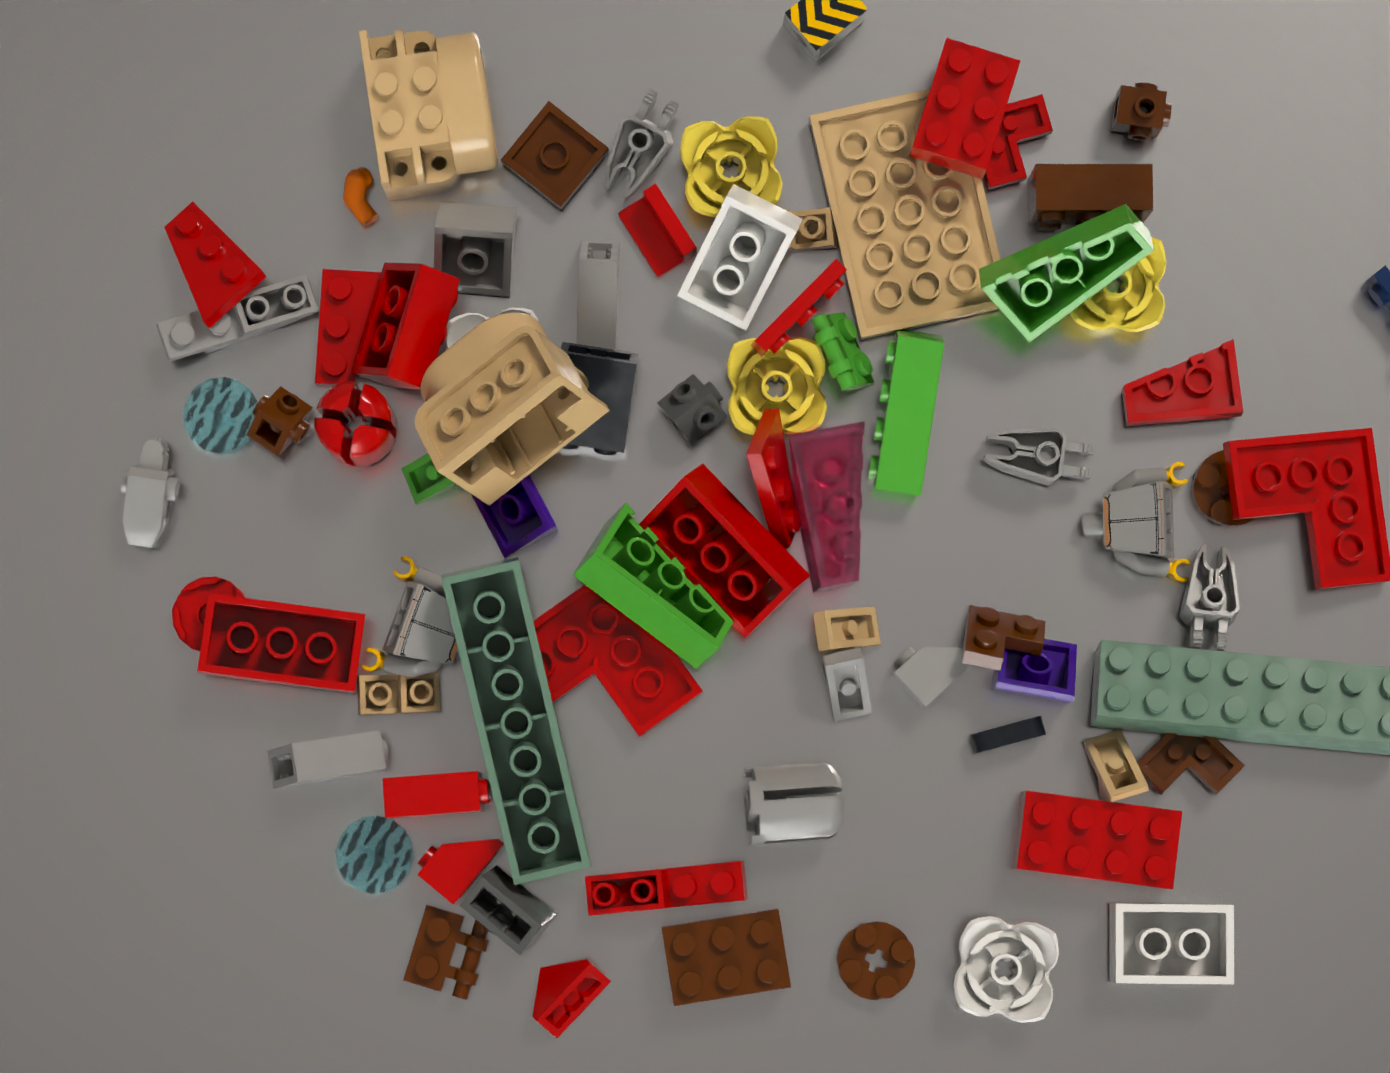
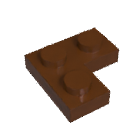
M970 605L966 618L962 663L1000 671L1005 648L1041 656L1046 621L1035 619L1029 615H1016L997 611L991 607Z
M1166 733L1137 762L1145 780L1160 795L1187 769L1217 795L1245 766L1216 737L1176 735V733Z

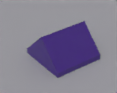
M530 475L526 476L490 506L472 495L504 558L510 557L558 531Z
M1044 639L1041 656L1005 648L1001 670H994L991 690L1064 704L1073 702L1075 697L1077 644Z

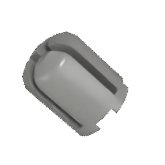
M825 762L744 768L743 778L751 777V780H748L749 791H746V798H744L747 832H755L756 834L752 836L750 845L827 840L837 835L844 819V800L840 797V792H842L841 778L832 765Z

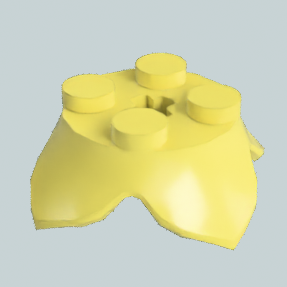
M747 116L737 119L730 126L726 127L714 121H701L684 129L680 154L688 173V178L685 182V196L690 207L695 212L716 218L733 184L774 205L779 201L783 183L780 173L774 166L778 144L774 128L769 119ZM732 162L739 165L737 170L739 175L735 178L733 176L730 178L725 177L722 165L727 163L730 166Z
M1151 237L1154 251L1118 277L1123 282L1120 286L1122 293L1117 294L1116 291L1112 293L1105 286L1070 312L1073 320L1080 326L1097 331L1118 328L1127 332H1140L1159 325L1165 310V299L1159 290V282L1165 273L1167 262L1162 241Z
M793 337L775 354L768 350L762 357L751 347V344L757 338H750L733 344L727 362V375L733 389L728 401V412L736 429L754 436L764 409L779 408L783 433L802 435L814 431L821 426L827 409L826 398L820 390V383L825 374V359L821 347L817 345L815 340ZM770 380H773L775 384L778 380L785 383L783 387L785 395L782 397H778V395L771 397L768 394L769 386L767 383Z

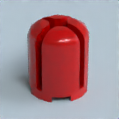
M343 382L331 387L320 398L316 409L322 415V418H314V429L321 444L338 462L351 467H369L392 451L398 437L397 419L387 399L375 387L364 384L363 389L360 390L356 382ZM362 418V422L365 425H360L354 429L353 433L349 428V424L352 421L355 422L354 419Z

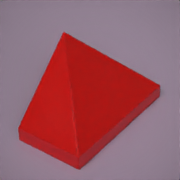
M587 959L541 967L532 1017L554 1037L558 1038L611 981Z

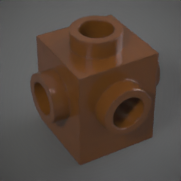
M1135 83V87L1121 85L1116 93L1111 131L1128 133V138L1140 141L1151 140V136L1157 137L1162 130V126L1168 127L1170 122L1172 104L1166 103L1167 91L1157 90L1158 86L1151 83Z
M280 386L270 398L264 395L256 404L252 412L255 417L246 436L279 456L293 441L299 444L310 428V424L306 421L313 407Z

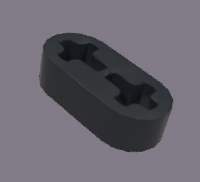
M1037 716L971 734L970 737L976 754L1046 735L1042 717Z

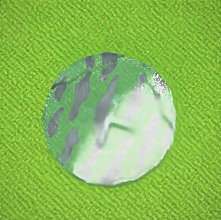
M227 377L211 378L197 385L190 393L191 395L187 403H185L183 410L184 427L191 440L203 450L218 455L236 453L247 447L253 440L246 435L255 417L252 412L258 403L253 392L241 382Z
M382 816L362 817L350 824L341 835L335 851L337 868L343 879L355 889L370 894L388 892L399 886L410 873L414 861L413 842L407 831L396 821Z

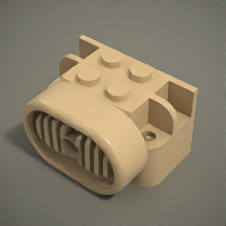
M403 29L395 30L394 35L369 38L367 30L359 31L380 179L388 201L447 193L458 186L461 174L495 169L498 165L497 148L478 35L474 32L436 37L428 31L404 33Z
M513 312L496 315L478 324L430 364L421 381V394L425 403L418 409L414 424L437 472L490 506L610 410L605 403L587 390L589 382L584 373L574 366L569 355L549 340L539 321L530 315Z

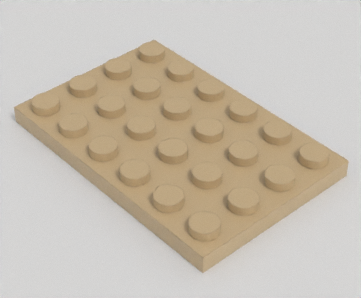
M930 89L809 115L828 204L831 207L843 266L847 269L845 277L860 340L894 333L896 330H908L999 309L981 289L979 269L1000 260L982 179L909 157Z

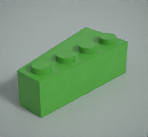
M1124 204L980 268L981 289L1022 335L1031 342L1153 252L1154 247L1150 231L1127 204Z
M896 330L894 341L888 340L885 363L891 364L889 379H882L879 402H885L883 418L877 417L874 431V440L880 441L878 456L871 455L868 478L875 479V489L921 496L945 343L941 335L910 330Z
M625 503L604 524L573 573V576L697 669L720 647L734 622L700 584L694 586L685 575V567L676 557L671 560L655 543L659 538L649 527L644 530L632 517L635 512Z

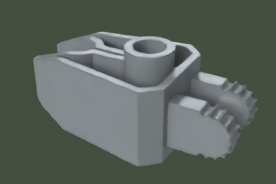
M649 89L635 115L620 120L606 165V189L613 187L623 167H628L631 177L622 195L624 198L631 196L648 179L673 144L671 133L667 129L678 109L679 103L670 100L666 104L658 125L646 120L657 100L658 92Z
M1060 428L1009 429L994 432L986 437V442L1007 445L1012 449L1013 454L1011 456L985 454L983 456L984 462L1004 473L1049 486L1061 476L1091 479L1092 470L1083 466L1063 464L1065 453L1078 456H1093L1095 446L1067 441V436Z
M156 437L154 439L150 438L143 443L139 465L130 466L129 471L125 470L122 476L121 493L125 494L122 523L128 544L150 548L156 546L168 525L171 501H176L178 497L180 479L175 478V470L167 469L168 451L170 450L168 449L167 442L164 439H160V437L158 439Z
M1203 543L1188 575L1189 580H1187L1179 617L1186 626H1191L1190 648L1200 649L1204 638L1203 627L1215 628L1213 638L1214 650L1225 651L1227 627L1234 622L1240 611L1235 565L1228 548L1222 545L1218 552L1217 568L1214 571L1207 563V544Z

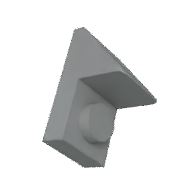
M861 647L823 655L824 663H822V669L834 722L872 714L865 662Z

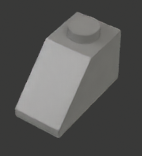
M922 646L915 652L910 647L893 662L898 669L892 675L922 708H925L963 674L971 664L962 663L963 648Z

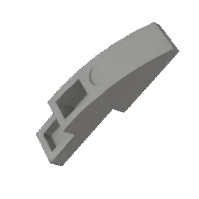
M305 274L252 290L211 328L206 326L199 310L158 322L156 327L167 359L171 362L201 352L207 354L260 336L318 312V307Z

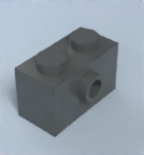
M497 865L478 879L459 905L484 925L490 933L501 939L519 955L536 943L556 916L552 910L520 884L514 885L513 879Z

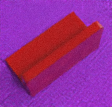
M656 183L643 191L641 199L618 213L619 219L657 277L663 276L697 254L696 245Z

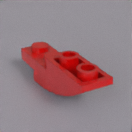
M744 861L585 876L589 916L748 900Z

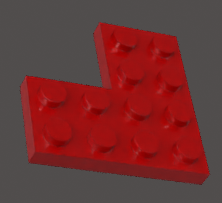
M1372 428L1234 440L1223 443L1233 520L1305 513L1315 590L1390 581V554Z
M586 585L580 587L533 621L553 703L595 674L640 737L703 692L675 652Z

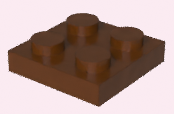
M548 101L503 156L501 163L562 210L609 152V148Z

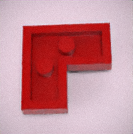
M1043 94L1007 104L988 168L984 175L989 190L1026 180L1027 175L1017 143L1052 134L1053 128Z

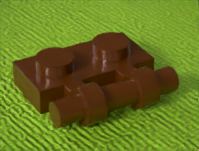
M426 905L403 981L441 992L445 978H451L456 980L452 996L467 1000L471 985H476L479 976L475 972L481 953L487 950L489 940L486 939L488 930L478 920H475L471 934L461 932L465 916ZM456 943L467 946L461 968L450 965Z

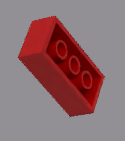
M703 463L685 475L639 523L644 530L648 527L659 538L655 543L671 560L674 557L678 559L685 567V575L694 586L700 584L733 620L734 623L732 625L744 638L762 625L811 576Z
M208 593L197 672L198 674L354 694L365 614Z
M1021 791L1012 869L1173 890L1182 811L1034 791Z

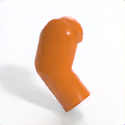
M359 167L349 171L345 177L343 201L362 226L365 227L378 217V214L365 199L366 187L373 181L372 174L367 168Z

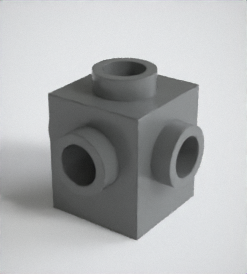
M694 374L679 383L670 393L657 402L673 427L691 445L727 417L719 404L723 397L710 381L704 385Z

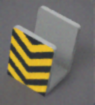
M800 0L784 13L783 26L812 61L816 62L863 24L864 17L862 15L866 12L867 7L861 0Z

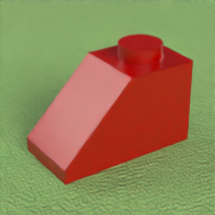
M500 839L449 843L442 844L438 850L432 845L418 861L417 864L422 869L417 875L450 903L455 905L502 849L504 842Z

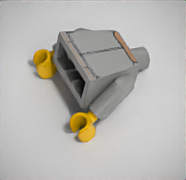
M1176 462L1166 470L1163 467L1133 470L1114 484L1112 492L1103 494V512H1086L1083 514L1082 525L1084 534L1086 536L1103 535L1104 548L1114 551V556L1118 562L1137 573L1159 577L1167 575L1175 582L1189 580L1186 577H1179L1176 573L1177 565L1180 563L1191 565L1189 560L1173 559L1169 562L1167 559L1174 558L1172 488L1181 487L1188 482V479L1177 480L1173 475V470L1183 469L1186 465L1183 462Z
M402 556L400 558L401 561L410 564L411 568L408 573L403 575L393 570L394 575L401 582H405L406 586L382 651L377 648L365 649V652H372L376 655L377 662L372 667L368 665L361 666L366 671H379L383 668L387 673L415 677L436 672L442 663L452 665L458 652V647L441 575L424 567L418 569L410 557Z

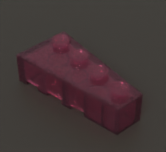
M865 421L793 434L784 440L795 508L800 515V532L809 574L811 575L810 580L813 593L851 586L859 581L860 509H862L861 473L864 456L862 454Z

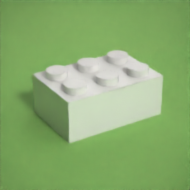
M733 184L677 296L746 331L803 219Z
M1109 903V982L1234 985V905Z

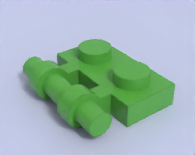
M845 313L821 314L812 318L811 321L816 330L814 335L818 346H823L830 362V366H828L832 378L837 379L841 390L862 389L874 383L875 381L871 375L873 371L872 364L867 355L861 352L856 340L857 330L855 325L846 317Z

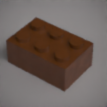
M1035 164L1027 179L1028 225H1038V230H1059L1061 225L1076 224L1077 226L1124 204H1127L1142 223L1145 222L1153 211V164Z
M778 908L662 926L674 1006L791 988Z

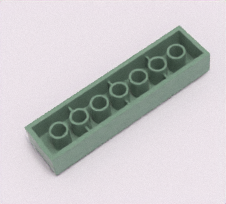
M515 557L443 574L441 576L514 885L591 867L519 558Z
M1101 640L1094 656L1090 727L1161 734L1176 733V735L1193 737L1209 736L1224 740L1390 755V667Z

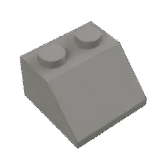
M440 201L435 223L434 269L460 278L457 288L459 293L510 297L517 207Z

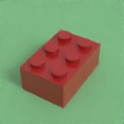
M946 38L909 157L983 179L1021 60Z
M384 262L351 373L389 387L421 390L423 375L430 364L437 358L439 348L446 339V325L451 309L455 306L458 299L457 288L460 278L421 263Z

